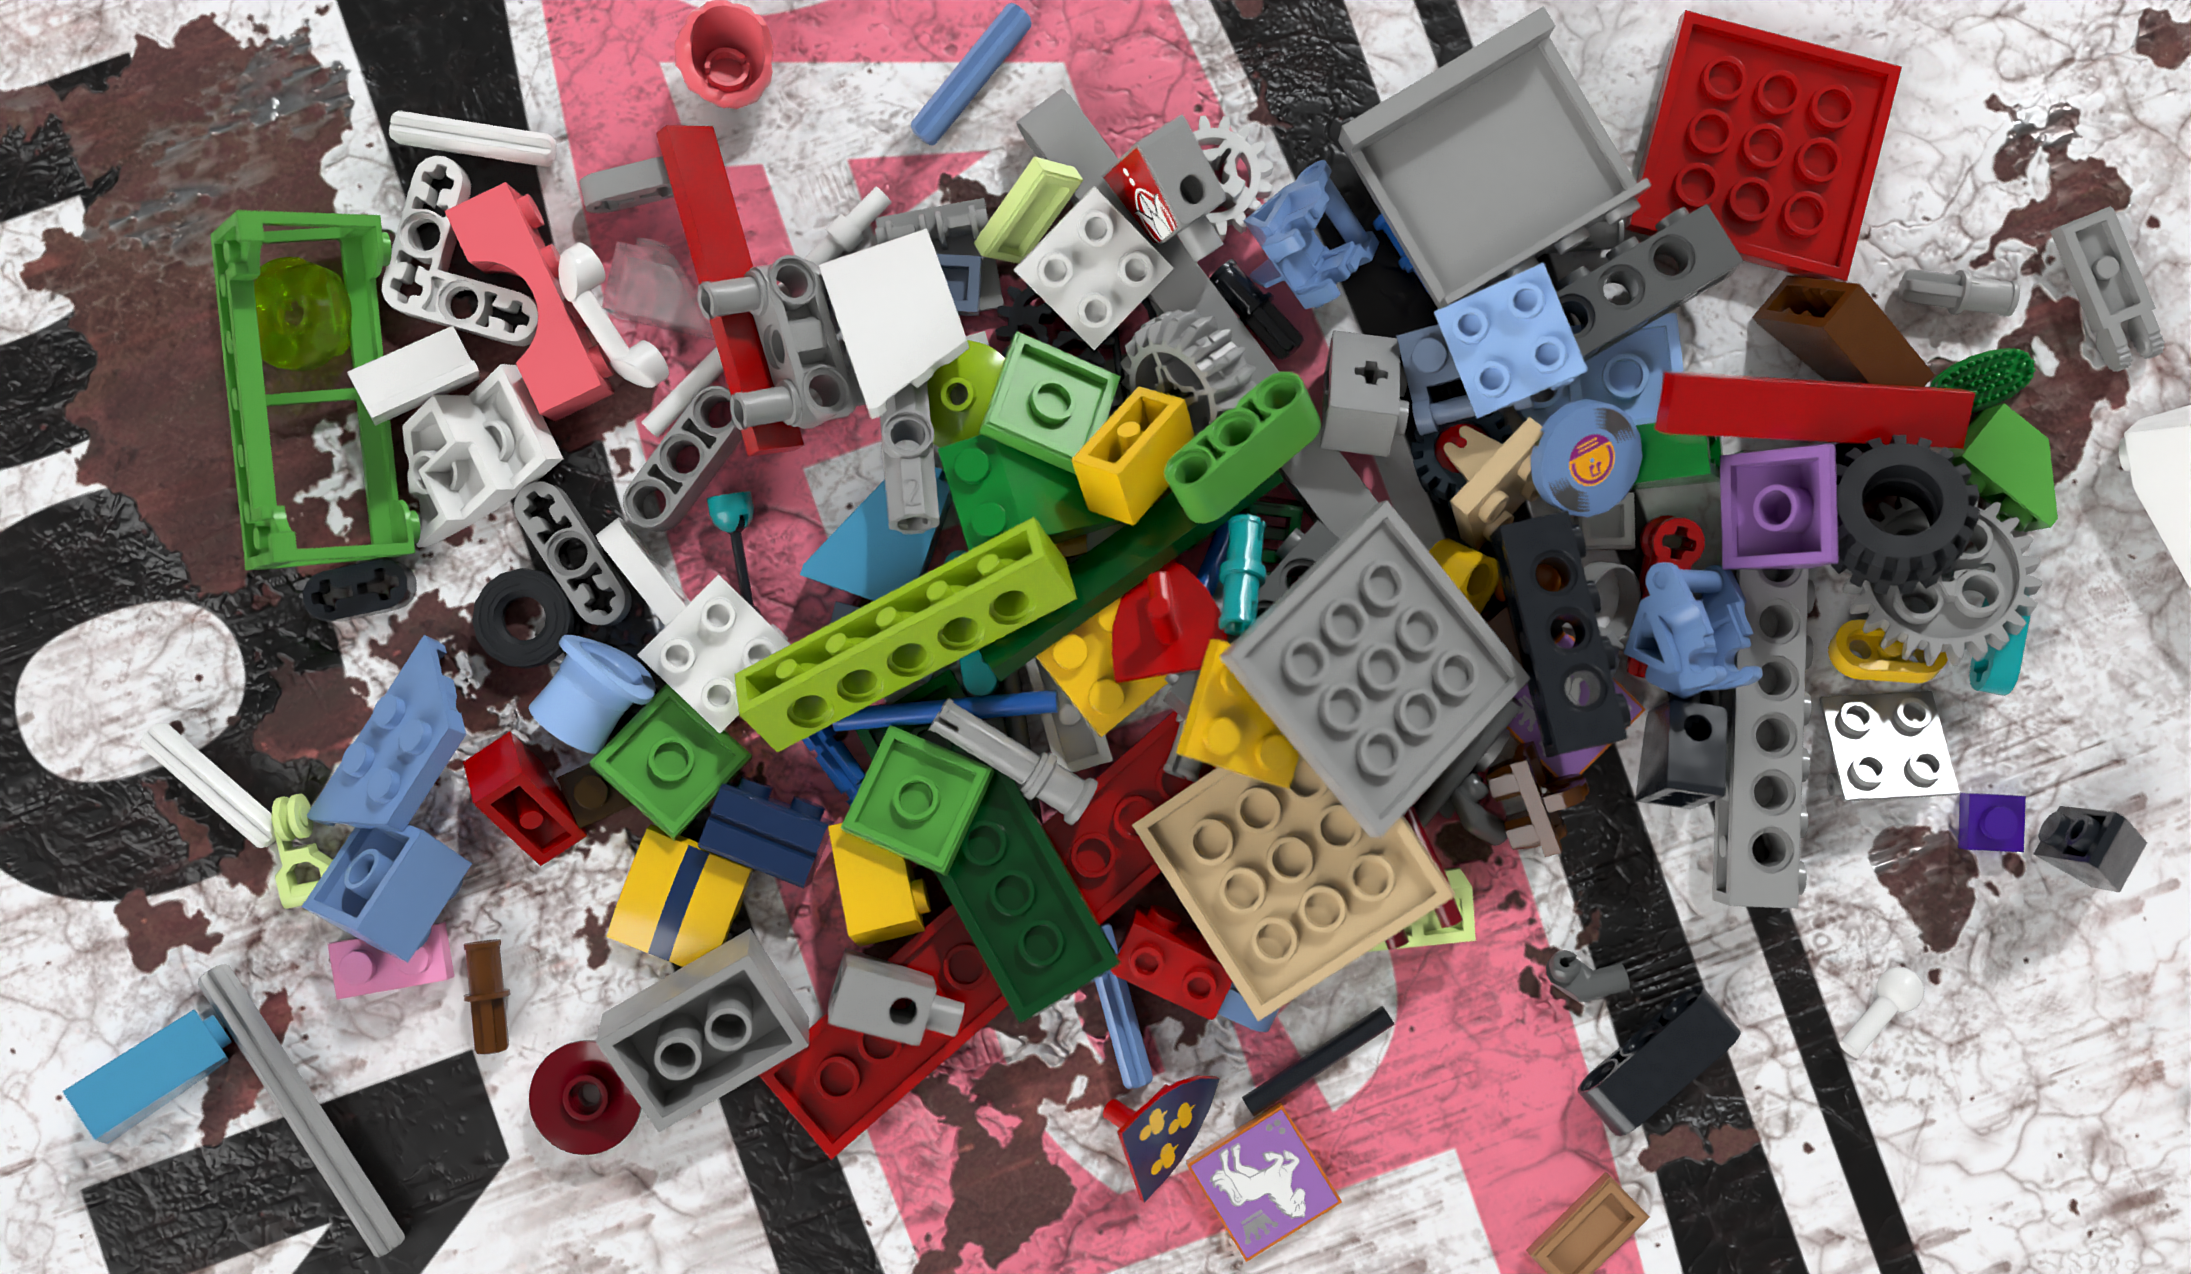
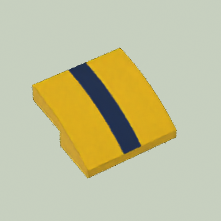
M650 824L646 829L630 867L606 937L684 967L726 943L732 922L740 911L753 868L698 847V842L679 835L674 841L659 827Z

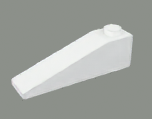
M2191 405L2139 419L2124 433L2125 438H2121L2119 458L2123 470L2131 472L2132 484L2136 494L2191 589Z

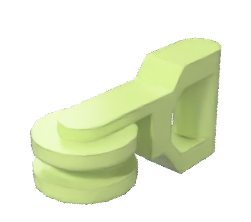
M303 794L291 795L290 798H276L272 806L271 820L282 863V868L275 875L281 904L285 909L302 906L318 883V881L298 884L294 871L299 863L309 862L319 868L322 877L333 861V858L318 851L317 843L293 847L292 840L296 837L298 839L307 838L313 831V821L307 817L311 806Z

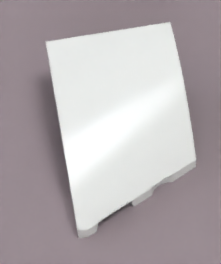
M927 228L819 265L871 419L884 414L887 411L886 401L909 383L918 388L930 379L939 367L951 363L969 349L960 318Z
M500 364L469 396L432 395L402 425L404 448L409 460L407 474L409 493L419 495L422 529L420 540L416 544L417 547H430L474 524L516 497L524 486L536 482L563 460L558 446L543 416L539 414L517 365Z

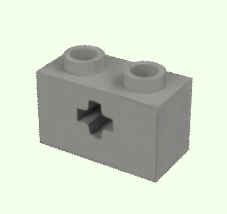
M1333 330L1324 370L1320 448L1389 457L1394 434L1404 435L1409 412V402L1400 400V397L1405 395L1408 382L1403 363L1400 362V349L1396 338Z

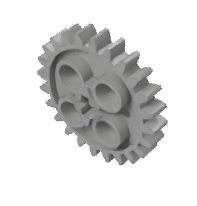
M1899 496L1895 502L1896 510L1890 505L1881 502L1875 511L1877 521L1868 518L1880 530L1899 536L1918 534L1930 528L1928 519L1921 508L1912 501ZM1995 502L1985 510L1980 509L1979 520L1970 539L1978 552L1973 554L1963 552L1948 575L1942 573L1936 584L1925 589L1919 581L1913 593L1900 594L1898 586L1890 585L1887 594L1874 592L1875 583L1865 580L1860 588L1849 582L1850 577L1844 583L1843 593L1860 594V596L1853 601L1849 611L1851 614L1868 612L1870 616L1862 628L1864 633L1872 632L1878 628L1886 632L1880 644L1881 648L1889 647L1896 640L1904 643L1902 649V659L1908 660L1917 648L1924 650L1927 666L1933 665L1940 652H1946L1951 665L1958 666L1963 659L1965 649H1967L1970 655L1978 662L1988 652L1987 643L2000 651L2009 641L2007 632L2018 635L2026 625L2025 620L2021 616H2030L2038 604L2029 595L2037 593L2042 586V580L2029 576V574L2035 572L2041 563V559L2039 557L2022 555L2033 542L2032 536L2014 538L2012 532L2020 520L2017 517L2003 522L1997 520L1995 517L1999 512L2001 504ZM1979 567H1990L1993 573L1976 569ZM1848 569L1844 570V572L1852 574ZM1942 578H1951L1949 582L1942 581ZM1973 590L1981 593L1986 597L1989 606L1976 607L1969 604L1962 592ZM1917 597L1927 604L1930 612L1918 614L1909 611L1904 606L1902 598Z

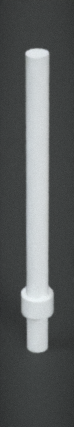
M876 186L846 217L840 214L825 229L828 235L804 259L819 266L836 259L844 250L850 253L865 238L861 233L892 203L891 200ZM780 282L778 284L780 291L786 296L791 297L788 288ZM717 346L641 422L654 436L658 438L684 412L693 398L702 389L709 387L724 372Z

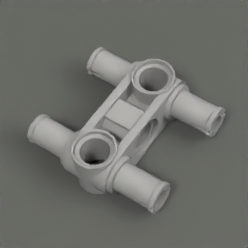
M786 255L778 258L771 265L750 268L742 278L716 282L706 281L699 284L697 291L698 303L701 313L706 319L709 320L718 316L751 312L753 314L774 384V388L747 393L739 392L731 396L730 410L737 428L744 430L752 426L783 421L785 424L793 427L813 429L828 420L848 417L855 410L856 406L866 405L856 374H849L846 370L825 300L830 299L820 267L815 263L795 255ZM777 281L782 282L788 288L791 297L786 296L780 291ZM809 388L814 389L820 395L823 407L812 400Z

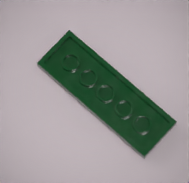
M948 669L892 704L965 698L968 696L954 672ZM932 723L894 726L993 768L940 734L930 731L929 728ZM888 727L855 730L872 761ZM993 768L995 773L948 875L945 876L936 871L934 872L1018 1022L1025 1023L1122 963L1030 803L1022 795L1023 792L1019 790V784Z

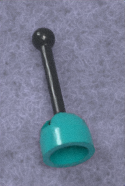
M751 491L706 498L708 510L713 524L721 531L730 534L740 594L761 615L759 608L753 603L741 534L753 519L754 505Z

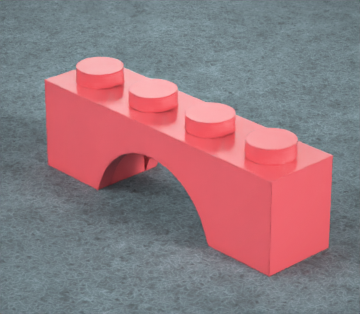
M505 182L445 210L446 216L469 263L485 274L506 273L521 277L533 292L538 309L537 330L531 345L516 362V365L539 414L556 422L615 394L608 380V377L615 374L610 365L609 358L599 344L592 346L584 329L587 325L573 304L565 298L561 290L558 272L561 256L552 244L545 246L537 229L544 225V221L529 194L521 196Z

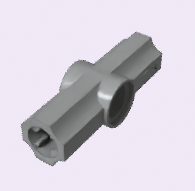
M927 381L918 388L909 383L886 401L887 411L880 416L881 460L884 466L889 530H897L903 534L925 533L931 528L939 527L940 524L933 452L934 429L930 420ZM903 440H912L918 443L920 447L908 451L896 447L895 444Z

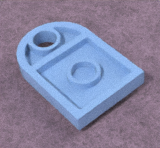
M1677 313L1663 315L1587 360L1585 364L1588 372L1574 377V382L1556 389L1553 398L1549 401H1534V407L1516 411L1523 422L1531 417L1543 427L1546 420L1564 405L1588 399L1617 406L1632 418L1635 425L1656 423L1664 372H1684ZM1581 325L1570 326L1573 334L1581 332Z

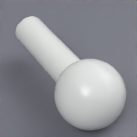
M1894 967L1886 970L1879 977L1876 986L1878 998L1839 1043L1846 1053L1852 1057L1859 1058L1897 1012H1908L1919 1006L1924 997V986L1920 977L1915 972L1903 967Z

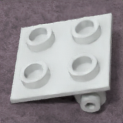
M1093 186L1013 270L1095 350L1174 268L1104 195Z
M718 574L638 653V656L716 731L721 733L739 715L734 674L791 644L787 641V636L773 623L770 625Z

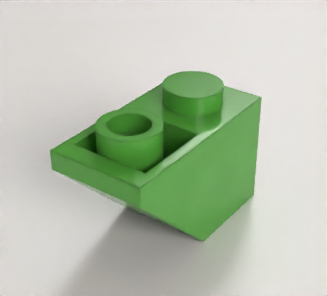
M2005 403L1979 411L1968 425L1964 448H1949L1955 454L1952 464L1957 467L1965 463L1972 473L1966 485H1977L1980 497L1990 505L1995 502L2001 504L1996 516L2000 522L2017 517L2020 521L2014 530L2020 532L2051 528L2057 521L2058 514L2049 439Z

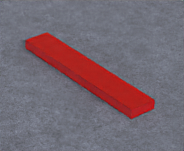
M666 125L656 134L699 284L706 281L716 282L744 277L745 273L750 268H753V263L714 127ZM743 312L709 319L730 395L732 396L735 395L734 393L739 392L747 393L774 388L753 314L751 312ZM783 421L752 426L741 430L748 456L790 452L804 446L800 428L787 425Z
M1665 371L1654 430L1665 434L1866 444L1867 441L1880 437L1883 445L1890 444L1893 435H1906L1907 444L1917 445L1919 437L1932 441L1930 447L1963 449L1975 392L1951 388Z

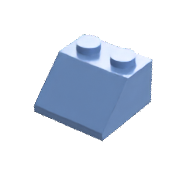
M407 825L404 831L385 830L376 826L372 829L355 827L302 907L371 946L405 962H409L415 951L420 949L429 938L431 926L446 903L459 892L463 883V877L472 863L424 830L411 825Z

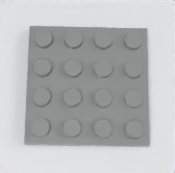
M1387 500L1375 504L1220 656L1221 660L1369 837H1382L1531 679Z

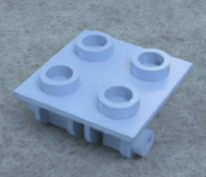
M1544 263L1434 311L1477 418L1550 387L1551 390H1556L1574 382V377L1588 372Z

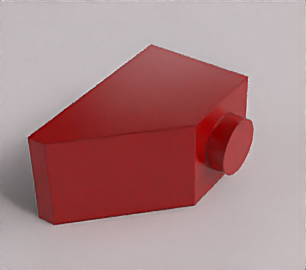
M511 731L463 761L473 804L540 866L587 837L586 829H579L565 796L545 765Z

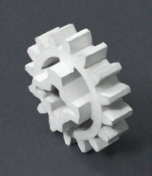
M1204 115L1200 116L1198 130L1193 133L1200 146L1220 145L1219 148L1202 151L1213 172L1215 170L1218 171L1225 163L1220 185L1225 193L1226 201L1219 206H1224L1228 209L1219 213H1208L1206 216L1220 239L1225 240L1227 226L1231 224L1241 234L1246 231L1247 226L1243 221L1246 219L1245 215H1251L1262 206L1256 198H1270L1273 186L1261 179L1272 174L1273 163L1268 161L1259 162L1258 159L1264 153L1266 145L1263 141L1255 142L1252 145L1247 142L1250 131L1249 126L1244 125L1237 133L1229 131V117L1223 116L1219 127L1211 128L1209 120ZM1240 158L1248 170L1249 188L1245 186L1246 181L1237 175L1236 166Z

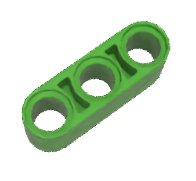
M1279 372L1265 378L1245 394L1234 409L1226 410L1168 460L1164 469L1165 479L1190 520L1196 523H1208L1222 517L1318 435L1321 428L1320 417L1302 379L1292 372Z

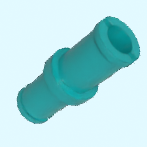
M1236 515L1229 520L1227 560L1220 565L1219 581L1224 585L1219 628L1225 629L1224 632L1232 635H1242L1257 621L1259 588L1265 584L1266 568L1261 564L1266 523L1265 521L1260 522L1261 518L1254 515Z

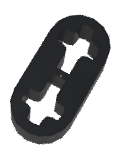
M377 559L326 570L313 575L304 587L303 602L306 610L313 617L323 621L343 622L395 611L407 606L413 600L417 591V580L413 571L407 565L398 561ZM384 571H386L388 576L398 577L399 586L390 590V599L384 593H368L367 585L384 581ZM330 583L333 588L352 589L353 596L336 601V610L333 605H325L322 602V595L330 592Z

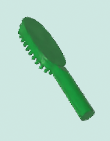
M2004 348L1989 350L1949 366L1934 377L1929 387L1963 389L1975 392L1971 413L1978 412L2011 398L2025 388L2036 371L2034 368L2035 360L2031 359L2028 352L2020 349Z

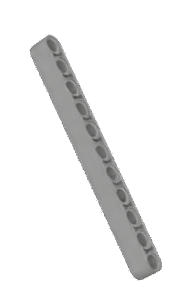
M1064 89L1058 90L1016 122L1025 141L1038 158L1073 166L1078 171L1083 181L1070 198L1074 206L1095 186L1149 242L1101 176L1118 158ZM1175 236L1159 247L1153 246L1174 268L1147 296L1157 316L1159 317L1165 312H1173L1177 309L1182 312L1196 309L1203 318L1214 316L1217 321L1218 330L1231 329V341L1235 346L1246 347L1242 354L1246 363L1257 367L1251 376L1253 382L1259 384L1270 375L1279 373L1278 369L1197 262L1194 263L1179 238ZM1320 428L1318 435L1278 470L1284 480L1283 483L1296 500L1301 502L1305 512L1314 524L1318 520L1341 539L1378 501L1340 451L1320 448Z

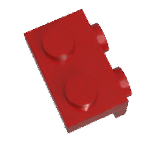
M1138 904L1129 921L1125 940L1117 954L1122 964L1111 970L1112 974L1209 1020L1215 1019L1233 982L1202 933L1182 925L1181 918L1164 907L1152 905L1148 909Z

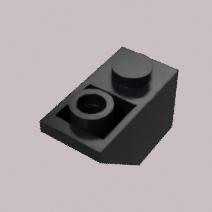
M2059 806L2057 812L2049 815L2043 822L2038 835L2040 843L2033 855L2092 888L2120 893L2147 842L2129 820L2117 812Z

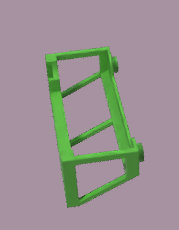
M236 210L210 234L245 570L398 558L415 554L414 544H417L420 540V521L415 510L409 511L406 502L398 500L390 419L375 426L355 387L265 395L253 280L260 276L262 244L325 240L339 241L353 369L382 357L383 346L375 278L380 275L383 266H389L392 248L388 233L382 232L380 215ZM263 225L329 227L265 232L263 231ZM353 400L357 404L371 545L297 549L295 532L289 527L285 506H277L267 407Z

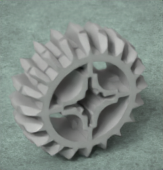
M1179 309L1173 312L1168 311L1144 323L1141 329L1135 332L1132 340L1125 345L1127 356L1120 362L1122 368L1128 374L1121 383L1131 391V394L1140 386L1185 399L1195 436L1226 410L1234 409L1239 400L1257 385L1251 378L1257 367L1246 363L1242 355L1246 347L1235 346L1231 341V329L1218 330L1217 321L1214 316L1203 318L1196 309L1188 312H1182Z

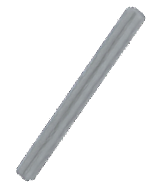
M222 964L205 972L198 979L199 987L373 1255L381 1257L398 1247L405 1240L404 1233L231 967L227 964Z

